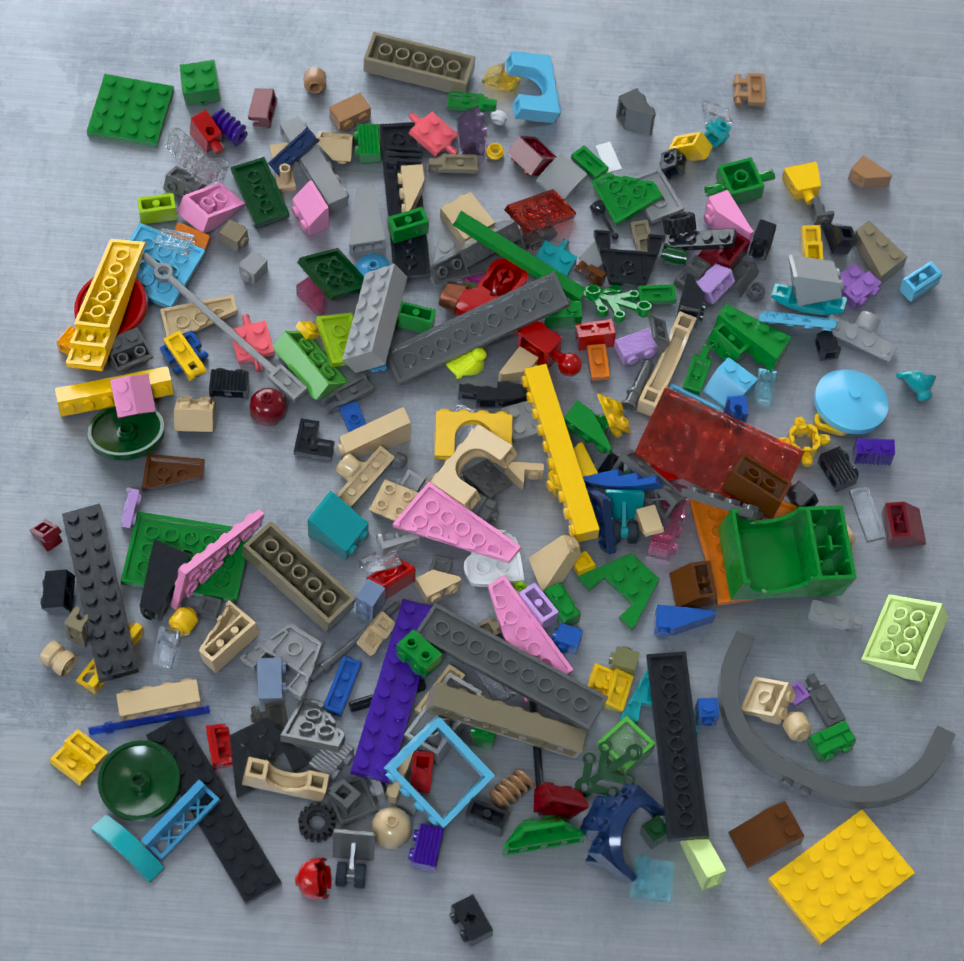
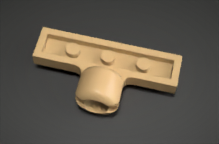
M381 445L366 462H360L352 454H347L338 463L336 472L345 478L347 483L336 495L352 508L394 461L395 457Z

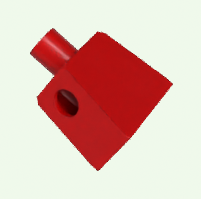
M205 109L193 116L190 122V135L206 153L213 150L216 155L221 154L225 150L221 144L222 133Z

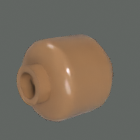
M313 67L304 73V87L308 92L317 94L324 91L327 85L326 73L322 69Z

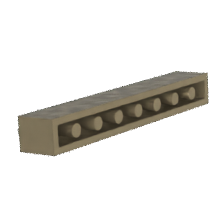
M436 683L429 691L425 712L574 759L583 752L586 731L576 725H567L561 723L558 719L543 717L540 713H530L524 711L521 707H511L502 701H492L483 695L470 694L467 690L449 687L446 683Z

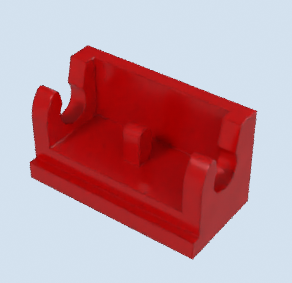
M612 319L575 324V338L578 340V351L587 350V345L606 344V348L614 347L616 332Z
M224 723L206 725L213 769L233 767L229 728Z

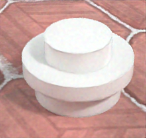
M496 110L491 112V122L494 124L504 125L507 122L508 117L503 111Z

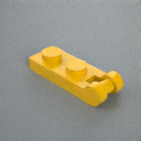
M180 330L163 339L164 344L189 381L194 380L199 374L207 373L205 366ZM195 365L196 368L191 370L190 366Z

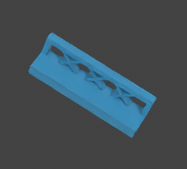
M198 780L141 841L163 861L221 800L205 784ZM208 793L213 798L212 802L208 806H201V798ZM190 810H197V817L193 821H186V814ZM175 825H182V833L179 836H172V828ZM161 840H168V847L161 854L155 846Z

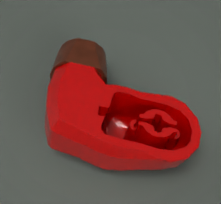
M505 258L496 259L490 264L485 276L480 280L476 288L468 289L467 286L449 281L441 293L439 306L454 315H462L524 286L528 279V272Z

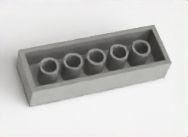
M395 264L365 273L342 359L355 373L385 365L407 281V276Z

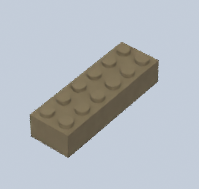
M373 32L364 57V72L448 93L450 91L467 93L475 69V56L378 32Z
M272 521L243 545L242 556L326 633L354 608L356 597Z

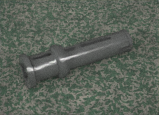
M649 360L642 362L632 387L627 389V396L621 402L623 409L627 412L634 413L637 410L636 405L654 367V364Z

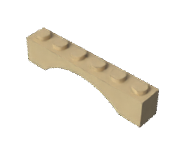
M679 311L669 335L670 345L661 354L652 376L645 385L638 401L637 412L655 417L694 331L696 317Z

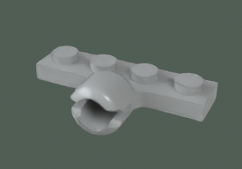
M862 311L854 324L848 323L834 315L829 316L831 319H838V327L832 330L833 337L888 364L890 363L897 345L875 334L880 325V318L877 315L868 311Z

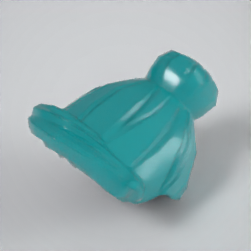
M903 371L896 374L897 379L904 380L909 388L917 393L919 401H926L932 398L930 389L935 382V375H925L922 371Z

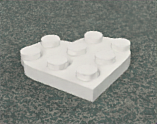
M497 529L518 544L517 539L511 534L506 533V530ZM520 551L509 564L473 552L464 561V575L473 587H488V585L503 575L510 584L524 583Z

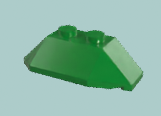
M548 815L540 820L526 819L519 823L504 844L503 856L584 843L585 833L561 816Z

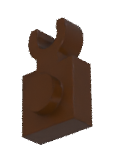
M579 259L575 265L577 266L575 271L585 275V279L591 284L602 287L605 282L606 272L592 264L588 266L583 260Z

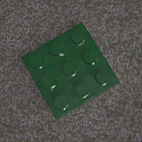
M339 248L303 256L297 261V264L330 301L358 294L361 291L364 276Z

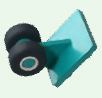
M607 489L605 496L610 498L612 502L611 517L613 519H621V524L619 520H614L613 533L617 544L620 543V538H627L628 544H636L638 541V522L628 521L626 526V519L634 520L636 509L643 507L644 490Z

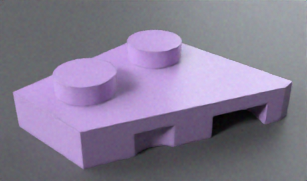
M127 487L126 493L128 495L126 502H124L120 526L130 528L131 524L134 525L136 520L134 510L136 505L139 506L141 494H138L139 490Z

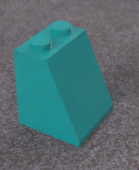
M329 491L307 519L308 536L345 560L350 555L353 556L356 553L358 544L361 541H365L369 535V523L332 491Z

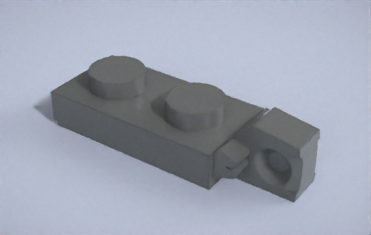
M814 673L807 676L805 681L809 686L807 688L810 694L809 699L825 726L829 728L844 721L846 717L824 682H819Z

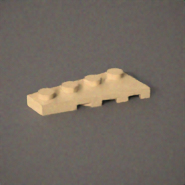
M233 294L201 301L222 320L238 314ZM193 303L160 309L166 337L179 330L182 334L190 330L195 333L215 324Z

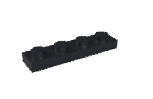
M735 229L691 231L679 235L669 234L666 235L663 248L666 249L667 246L682 248L684 251L734 248L737 232Z

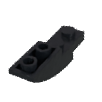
M509 381L498 382L497 388L488 385L474 386L473 384L466 383L459 384L458 400L476 401V408L497 409L527 401L526 393L528 391L522 384Z

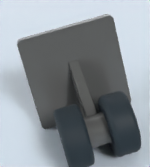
M346 829L333 830V857L350 859L349 869L347 862L339 861L337 863L335 879L337 887H345L347 881L354 882L355 888L363 889L365 887L366 864L357 863L355 869L354 864L355 859L374 860V832Z

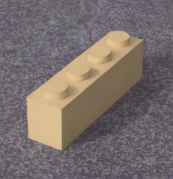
M186 678L177 683L165 682L156 687L144 686L140 690H124L116 694L121 723L201 709L196 679Z

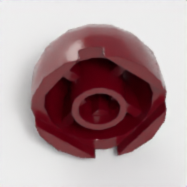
M262 388L251 397L249 403L250 416L259 425L266 427L275 426L286 416V399L276 389Z

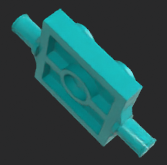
M563 238L559 246L545 240L536 258L567 276L577 256L565 250L570 242Z

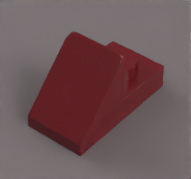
M46 519L29 530L47 552L63 541L59 535L62 533L59 526Z

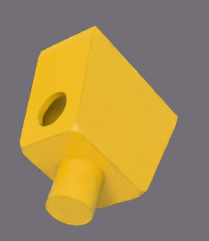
M817 161L784 168L782 180L793 199H804L806 204L810 205L812 198L819 195L821 188Z

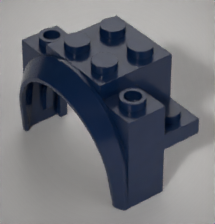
M625 784L620 790L618 797L597 796L580 827L585 836L592 841V846L588 851L589 855L585 861L590 866L604 867L619 881L634 882L637 879L636 874L627 865L622 851V836L630 816L639 808H642L652 818L657 815L664 816V807L639 785Z

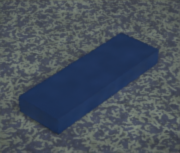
M307 127L270 160L268 165L280 177V165L288 164L290 167L293 166L320 140Z

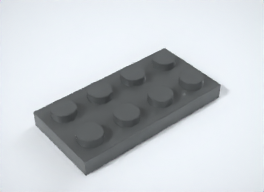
M689 486V489L682 488L680 496L729 512L731 509H739V515L751 519H763L764 512L759 511L760 507L745 503L741 505L742 501L726 497L723 499L724 495L715 492H707L706 494V489L696 486Z

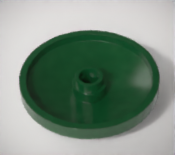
M116 406L100 411L91 420L87 434L91 448L98 455L110 460L127 461L143 457L155 450L164 438L165 425L161 414L157 410L156 412L118 419Z
M144 740L131 741L114 749L102 763L98 774V791L105 806L117 817L134 822L151 820L163 814L175 801L181 783L179 767L172 754L163 746Z

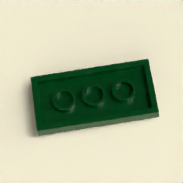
M265 157L231 167V173L255 228L290 217V213Z

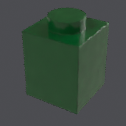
M659 815L643 824L640 830V835L651 850L667 840L666 824Z

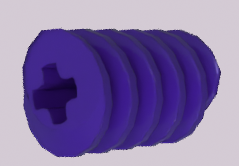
M224 108L214 113L212 119L220 129L223 137L227 138L235 146L244 142L248 135V132L245 131V124L241 125V121L236 120L229 112L225 113Z

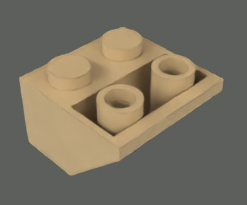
M190 396L177 398L174 408V431L213 432L215 399H211L208 396H202L199 399H192Z

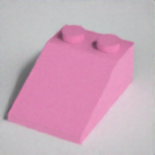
M219 182L183 195L177 213L196 230L207 233L216 229L244 207L245 203Z
M725 190L708 197L703 216L705 224L709 225L711 230L735 229L737 233L750 240L749 251L753 230L729 191Z

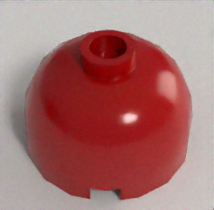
M326 858L307 860L301 865L298 874L295 876L296 886L309 899L326 900L330 895H326L327 888L331 889L332 874L330 865H325L324 861H327Z

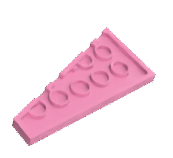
M430 482L425 485L393 523L394 528L508 564L521 550V546Z
M258 509L253 514H248L244 521L240 524L236 523L231 531L227 534L223 533L214 544L210 543L202 553H197L189 563L181 565L175 582L176 586L171 602L172 608L176 610L181 607L180 603L185 596L190 598L194 594L198 583L204 584L224 564L222 559L227 554L232 556L236 552V548L241 540L246 542L261 527L264 513Z

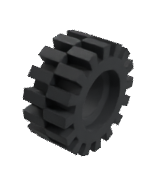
M693 212L673 213L662 219L666 235L686 234V232L689 233L697 229L695 213Z
M317 802V805L311 803L310 807L306 805L304 811L301 810L300 817L298 818L301 835H304L306 840L309 838L310 842L313 843L314 840H317V843H321L322 839L326 841L328 836L331 837L336 825L335 814L332 813V809H328L326 804L321 806L319 802ZM312 817H322L325 820V825L317 830L311 828L309 821Z

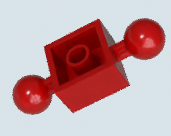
M534 322L510 334H518L517 349L520 346L537 356L538 366L546 364L549 369L557 362L559 371L567 377H573L580 372L582 367L581 359L574 353H562V338L558 333L549 330L543 322Z

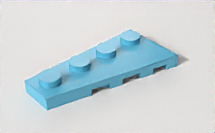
M766 310L760 313L759 321H765L769 324L803 325V328L814 329V326L821 327V330L832 331L833 328L838 327V319Z

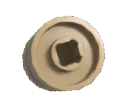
M56 640L48 643L39 657L41 663L49 668L52 667L54 672L60 677H65L69 674L78 659L74 653L65 650V647Z

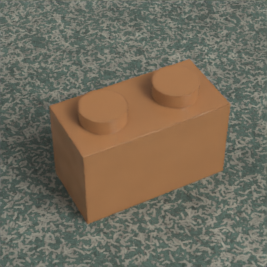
M360 92L329 106V116L339 132H342L370 119L371 107Z

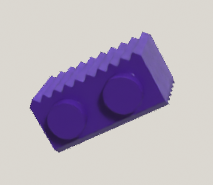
M856 438L853 447V461L855 465L857 463L859 465L861 463L863 465H891L895 456L894 439Z
M420 823L419 830H414L412 841L416 842L415 848H410L408 856L412 868L430 872L436 871L444 828Z

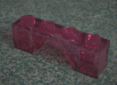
M669 482L680 493L682 488H688L685 485ZM689 498L686 499L684 504L675 508L670 516V524L663 528L664 532L652 535L647 556L670 562L671 555L676 554L678 544H674L675 538L679 539L682 527H678L679 521H684L686 511L682 509L683 505L688 504ZM661 500L662 508L667 512L671 505L667 501Z

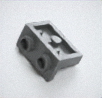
M175 166L166 174L163 189L183 198V195L205 188L208 180Z

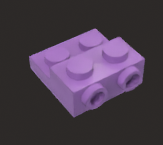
M855 263L840 274L844 284V290H841L842 297L847 298L846 304L853 310L859 306L863 307L871 296L875 297L881 291L880 286L882 282L870 271L865 273Z

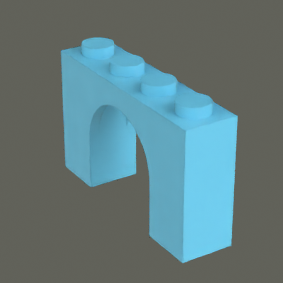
M511 51L505 61L507 75L528 78L534 81L542 91L541 96L518 94L512 104L514 119L554 124L561 114V107L558 103L559 94L556 91V78L553 73L554 65L551 62V56Z

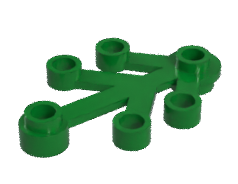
M588 285L583 293L586 299L594 302L597 307V315L600 317H605L608 314V307L603 305L602 301L607 302L614 313V320L616 322H623L625 320V312L621 311L619 306L634 310L643 318L648 317L651 313L652 305L650 302L640 301L637 304L631 303L639 300L638 291L631 290L622 293L620 285H613L600 289L597 285Z

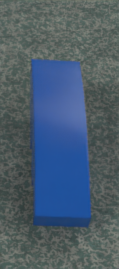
M618 469L583 477L584 482L589 486L604 490L649 491L663 488L662 480L657 476L643 478L637 472L625 475Z

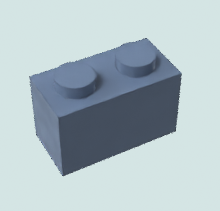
M368 579L356 596V614L362 620L372 622L385 605V588Z
M257 658L258 699L283 698V694H286V682H282V674H286V662H282V658Z

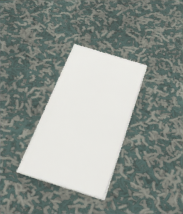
M611 142L596 145L602 162L609 167L608 172L622 169Z

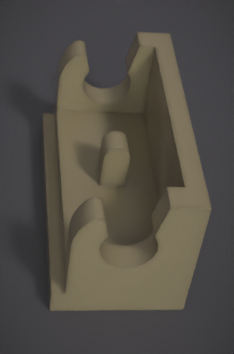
M75 606L65 621L64 626L68 640L86 648L89 634L85 632L84 626L88 621V614L81 620V609Z

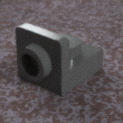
M812 198L809 209L814 225L832 223L835 215L834 211L825 212L824 204H821L820 198Z

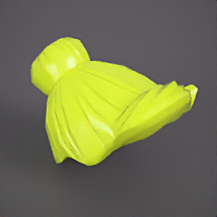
M482 347L477 348L464 356L446 363V366L457 379H462L463 376L477 375L484 370V360L487 354Z

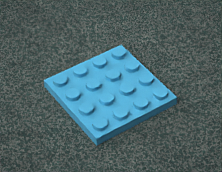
M139 223L129 239L130 241L145 242L143 254L148 253L159 264L168 263L171 265L173 277L185 287L206 254V250L143 223ZM141 259L136 278L145 288L148 301L164 308L175 306L181 293L169 282L162 283L157 281L154 269Z

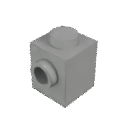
M254 251L239 263L241 278L254 285L268 270L267 259Z

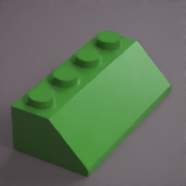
M284 331L272 346L277 352V356L288 365V369L307 387L310 396L315 400H321L332 393L333 390L349 382L338 367L330 366L327 354L315 340H306L299 331Z

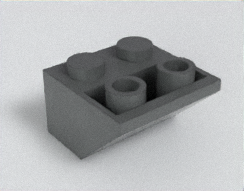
M638 88L620 95L616 118L623 128L647 136L652 135L656 112L648 104L645 95Z
M138 327L117 335L108 357L112 367L117 372L153 358Z

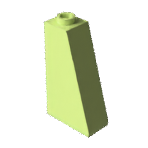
M709 839L679 841L702 891L721 884L726 869Z

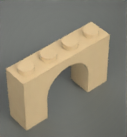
M478 424L469 432L464 442L458 445L454 454L445 461L440 471L434 474L430 483L472 511L481 500V497L475 488L461 480V471L466 463L475 458L485 457L506 469L517 453L511 444Z

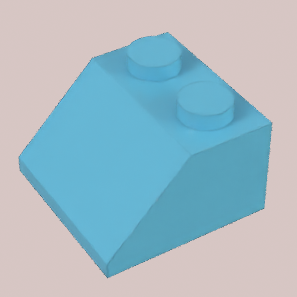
M728 357L717 368L704 388L703 393L724 408L727 396H746L748 398L755 390L758 379Z

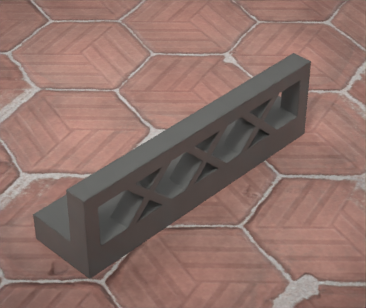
M633 450L622 452L611 469L620 470L619 467L624 463L628 469V473L625 475L637 472L643 478L657 476L662 480L663 488L654 490L656 498H651L648 495V491H644V500L650 505L655 504L657 512L665 519H668L675 508L684 504L687 499L680 496L681 493ZM661 500H665L671 505L667 512L662 508Z

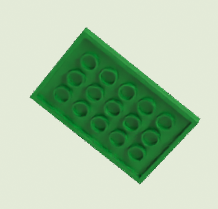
M137 511L121 576V585L144 587L154 540L190 554L192 560L197 553H202L210 543L214 544L223 533L227 534L231 531L233 526ZM251 537L246 542L241 540L236 548V552L232 556L227 554L222 559L224 564L204 584L198 583L192 596L202 597L206 595L221 599L222 601L230 600L237 603L246 565V559L242 556L243 545Z

